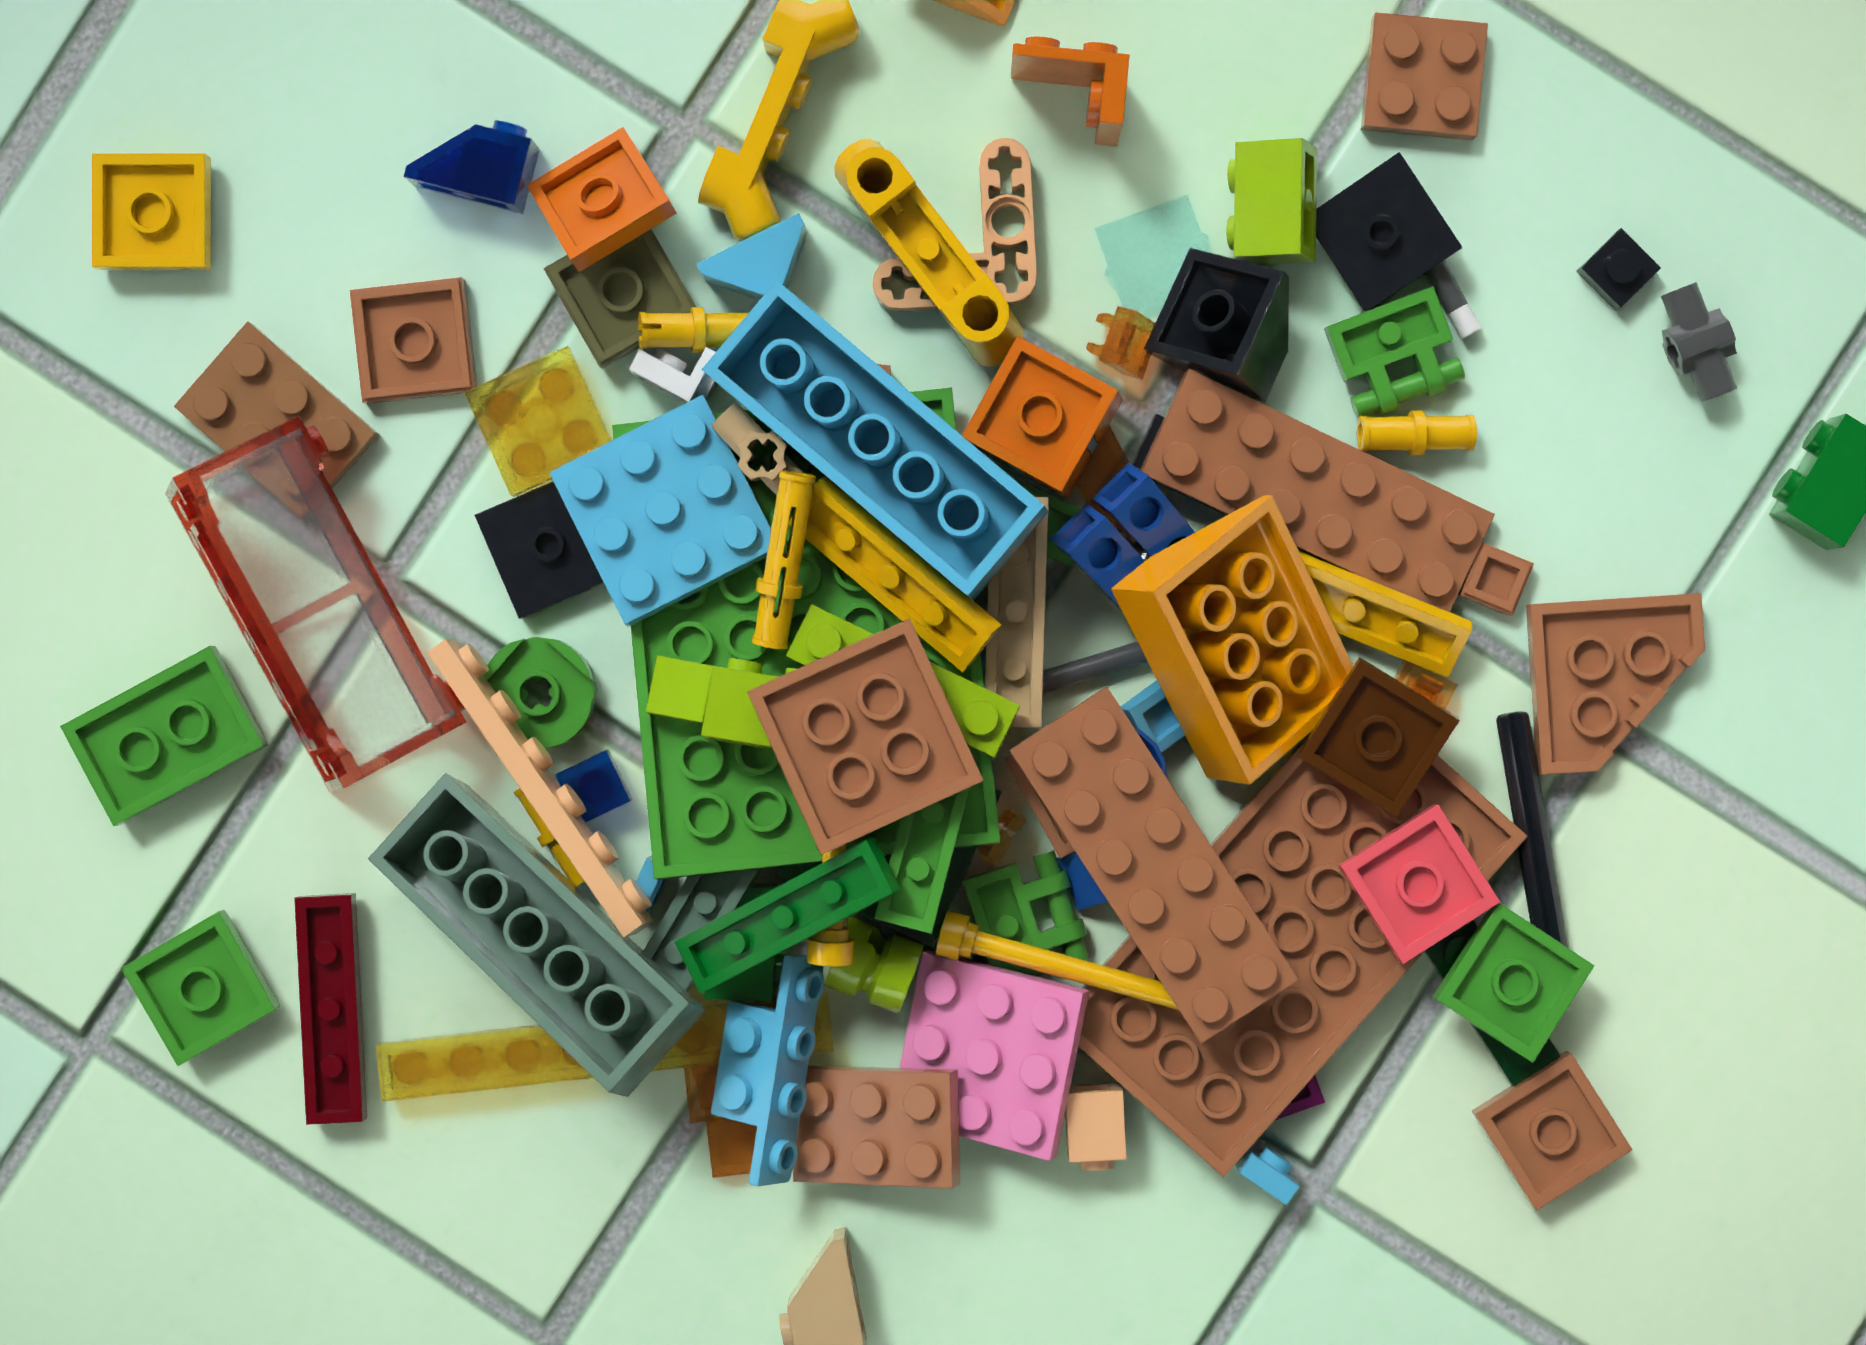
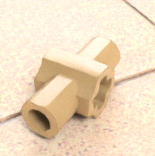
M737 402L731 405L711 425L716 433L740 457L738 467L753 481L761 479L776 495L780 481V470L804 473L787 456L790 447L774 431L765 433ZM758 442H761L764 447L773 442L778 447L773 454V458L778 464L769 472L763 466L756 472L750 465L755 459L751 448Z

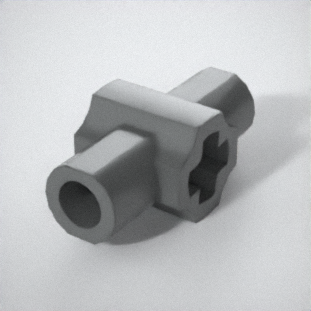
M1697 282L1662 295L1661 299L1672 327L1661 331L1663 336L1662 346L1669 363L1674 367L1678 376L1690 372L1701 402L1737 389L1726 359L1737 354L1735 347L1736 337L1729 320L1725 318L1720 308L1708 312Z

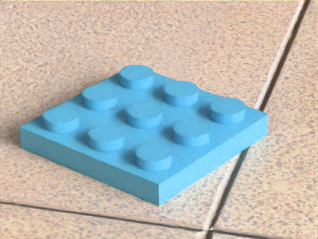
M704 395L549 472L627 627L767 557L771 527L743 472L738 467V462L730 446L711 427L716 419Z

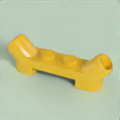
M779 0L762 41L767 53L779 57L740 153L737 154L717 146L698 197L699 204L724 213L733 237L737 241L741 242L781 222V217L763 174L769 160L778 162L784 152L790 130L783 128L791 107L800 110L807 97L812 78L805 74L811 60L853 44L858 39L860 29L849 0H819L812 4L802 0Z
M870 138L860 139L849 145L838 156L834 165L835 178L856 202L952 327L974 360L979 365L987 367L1001 364L1016 337L1019 336L1024 339V330L1010 310L1004 295L987 273L984 274L917 187L916 181L892 152L886 150L879 142Z

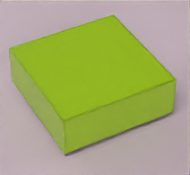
M657 655L646 713L703 724L713 666Z

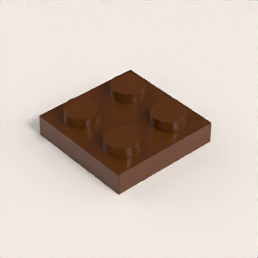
M1359 657L1299 750L1298 757L1398 817L1460 720L1456 715Z

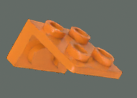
M1038 36L1026 38L1025 44H1013L1012 80L1090 87L1085 127L1096 128L1095 144L1118 145L1124 119L1130 54L1117 53V46L1102 42L1084 43L1083 50L1060 48L1059 40Z

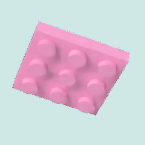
M930 949L923 951L900 1068L958 1070L959 1136L1051 1161L1057 1156L1090 990L959 957L958 961L936 955V951Z

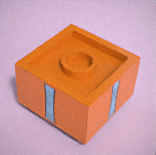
M1017 336L962 436L985 455L1068 500L1123 399L1119 391L1112 386Z

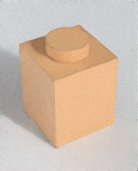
M1119 1082L1070 1086L1065 1111L1067 1155L1069 1163L1080 1162V1169L1108 1170L1114 1168V1160H1127L1123 1090Z

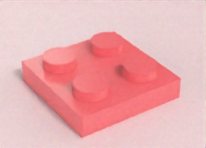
M1438 804L1431 805L1338 865L1399 963L1402 964L1500 903V900Z

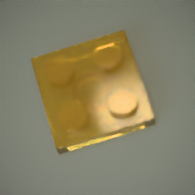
M565 346L464 392L512 497L519 496L552 481L553 479L549 472L612 441L569 346Z

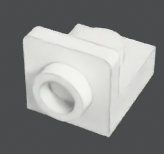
M708 347L704 349L690 376L683 373L688 365L687 363L660 348H657L653 356L639 349L629 367V371L635 377L683 403H687L701 395H704L705 399L708 400L718 385L701 370L716 353Z

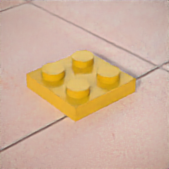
M92 153V267L97 270H211V157L205 153Z

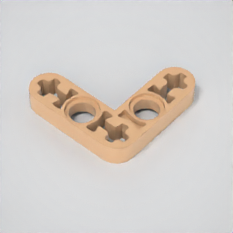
M1000 138L989 143L980 157L979 174L984 252L969 254L984 274L987 273L1004 295L1008 306L1023 303L1031 296L1035 289L1037 278L1031 161L1028 151L1023 144L1015 139ZM999 152H1009L1011 161L1020 162L1021 168L1013 169L1011 173V192L1022 188L1024 190V197L1006 194L989 199V190L999 193L1001 190L999 171L995 169L989 170L988 163L997 162ZM1013 207L1023 215L1024 227L1016 236L1010 238L1002 237L993 229L991 220L994 213L1000 208ZM1026 245L1027 254L1015 253V264L1017 273L1026 274L1028 280L1019 283L1016 293H1007L1005 284L996 283L994 278L1004 273L1005 255L1000 253L993 256L992 247L1009 250ZM898 257L888 259L879 265L874 273L872 285L875 297L881 306L896 312L938 310L930 299H921L923 294L921 287L906 289L904 299H893L891 290L882 289V282H888L892 279V271H903L905 280L911 281L915 279Z

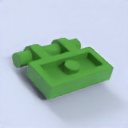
M1434 286L1324 328L1343 382L1364 374L1368 381L1369 391L1350 397L1351 405L1357 418L1377 411L1383 416L1398 410V403L1422 394H1426L1428 398L1446 391V385L1465 379L1463 366L1457 357L1438 364L1433 348L1453 340ZM1413 356L1417 372L1390 382L1385 366Z
M1054 850L1033 856L1039 878L1026 883L1022 881L1016 862L962 880L976 924L980 925L979 931L1046 950L1061 945L1064 955L1082 960L1089 958L1083 937L1087 935L1083 919H1076L1067 888L1072 885L1067 870H1060ZM1045 896L1055 926L1039 931L1029 901ZM988 957L990 965L1036 977L1046 974Z

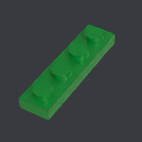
M872 837L674 943L699 994H702L900 891L901 888L875 837Z

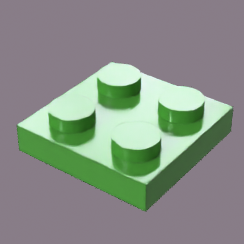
M1498 903L1486 912L1432 998L1524 1059L1534 1062L1595 965L1501 903Z
M225 909L216 912L121 968L177 1066L184 1064L281 1007Z

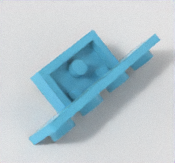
M784 955L776 1009L746 1001H728L711 1114L757 1126L748 1183L754 1186L789 1182L792 1170L797 1162L798 1149L796 1141L800 1115L804 1110L807 1099L805 1083L809 1058L813 1053L816 1041L814 1033L818 1001L824 990V966L807 963V955Z

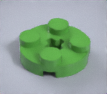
M541 637L522 639L504 646L488 663L489 671L484 674V677L495 693L499 690L504 691L516 705L521 714V718L516 723L528 740L535 737L545 749L552 748L571 741L588 724L594 711L598 688L587 661L572 646L556 639ZM547 679L552 685L548 692L553 698L548 706L539 703L533 708L526 703L530 693L525 688V685L529 680L541 683Z

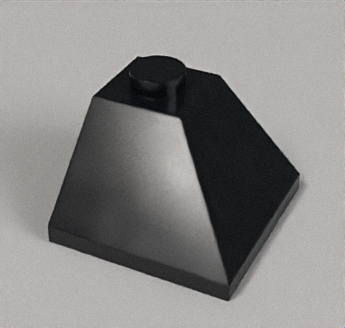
M1190 248L1144 350L1148 354L1184 372L1191 369L1252 399L1266 402L1288 353L1289 276L1282 270Z

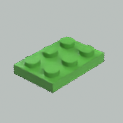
M208 646L60 726L113 826L129 821L268 746L262 731L216 646Z

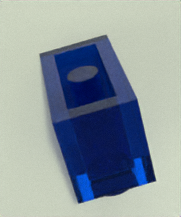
M499 120L494 121L493 128L475 124L406 165L403 177L414 187L523 214L529 193L526 185L532 181L540 149L531 138L526 137L528 130L519 125Z

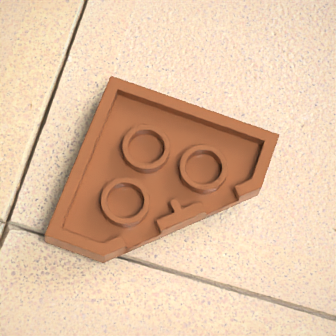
M1701 593L1526 605L1535 754L1539 774L1599 771L1614 754L1612 752L1633 728H1637L1667 694L1666 690L1705 651Z

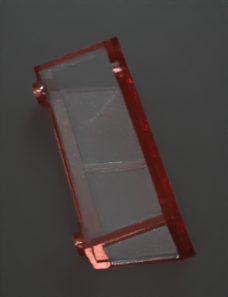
M299 415L172 477L164 494L329 792H333L350 786L465 724L466 720L461 711L465 710V707L447 681L443 682L429 668L323 473L325 469L322 459L329 456V452L321 434L314 425L306 428Z

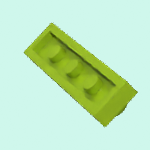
M811 604L786 657L805 666L874 634ZM930 662L968 747L995 759L1020 709V705Z

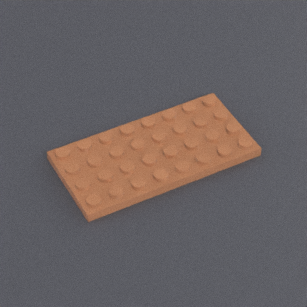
M1307 736L1210 844L1299 979L1201 1044L1179 1010L1086 984L1082 987L1090 991L1079 1047L1221 1176L1224 1177L1425 952L1423 951L1404 964L1399 963L1338 865L1433 804L1440 806L1487 881L1526 839L1527 835L1438 755L1398 817L1299 758L1298 752L1308 738ZM1130 934L1103 963L1107 967L1160 981Z

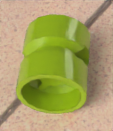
M849 917L846 927L849 928V938L854 939V963L849 966L830 967L824 986L852 997L860 991L866 992L869 1003L899 1014L924 944L896 933L888 939L882 938L879 927Z

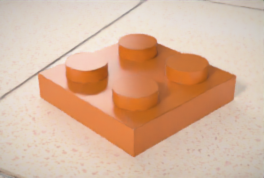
M624 127L526 185L578 272L583 271L677 214Z

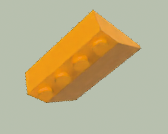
M1264 495L1149 557L1111 588L1207 778L1249 785L1253 783L1313 730L1353 667L1272 495Z

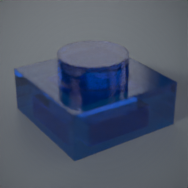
M609 749L555 774L560 786L568 784L583 802L586 812L581 817L585 823L633 800Z

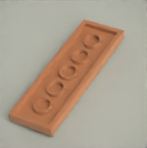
M1191 369L1185 371L1140 469L1149 475L1154 482L1226 516L1264 495H1272L1297 549L1448 612L1452 609L1495 515Z
M1104 687L1009 749L1201 1044L1299 980L1108 687Z

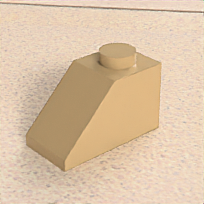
M846 1227L833 1231L790 1294L787 1305L788 1313L779 1314L780 1330L784 1345H866L867 1336Z

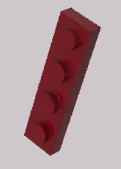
M356 893L298 896L294 898L306 1125L363 1122L367 1119Z

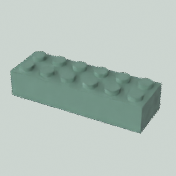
M447 773L437 781L368 858L383 875L609 1093L629 1097L706 1011L698 1001L629 936L623 937L609 917L469 785Z

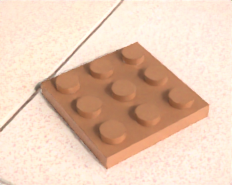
M910 619L747 691L748 697L820 855L984 781Z

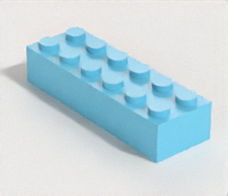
M778 280L774 282L701 369L973 600L1048 513L1045 505Z

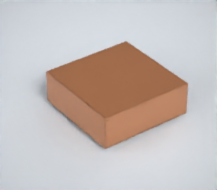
M1482 542L1458 596L1504 615L1513 616L1534 563Z

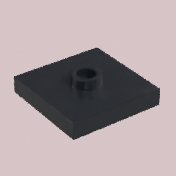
M1400 152L1319 206L1316 210V238L1365 312L1373 309L1463 248Z
M554 481L474 515L519 619L529 617L604 584Z

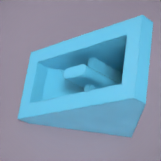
M798 213L696 265L707 283L758 300L763 297L776 280L788 289L807 234L804 222Z

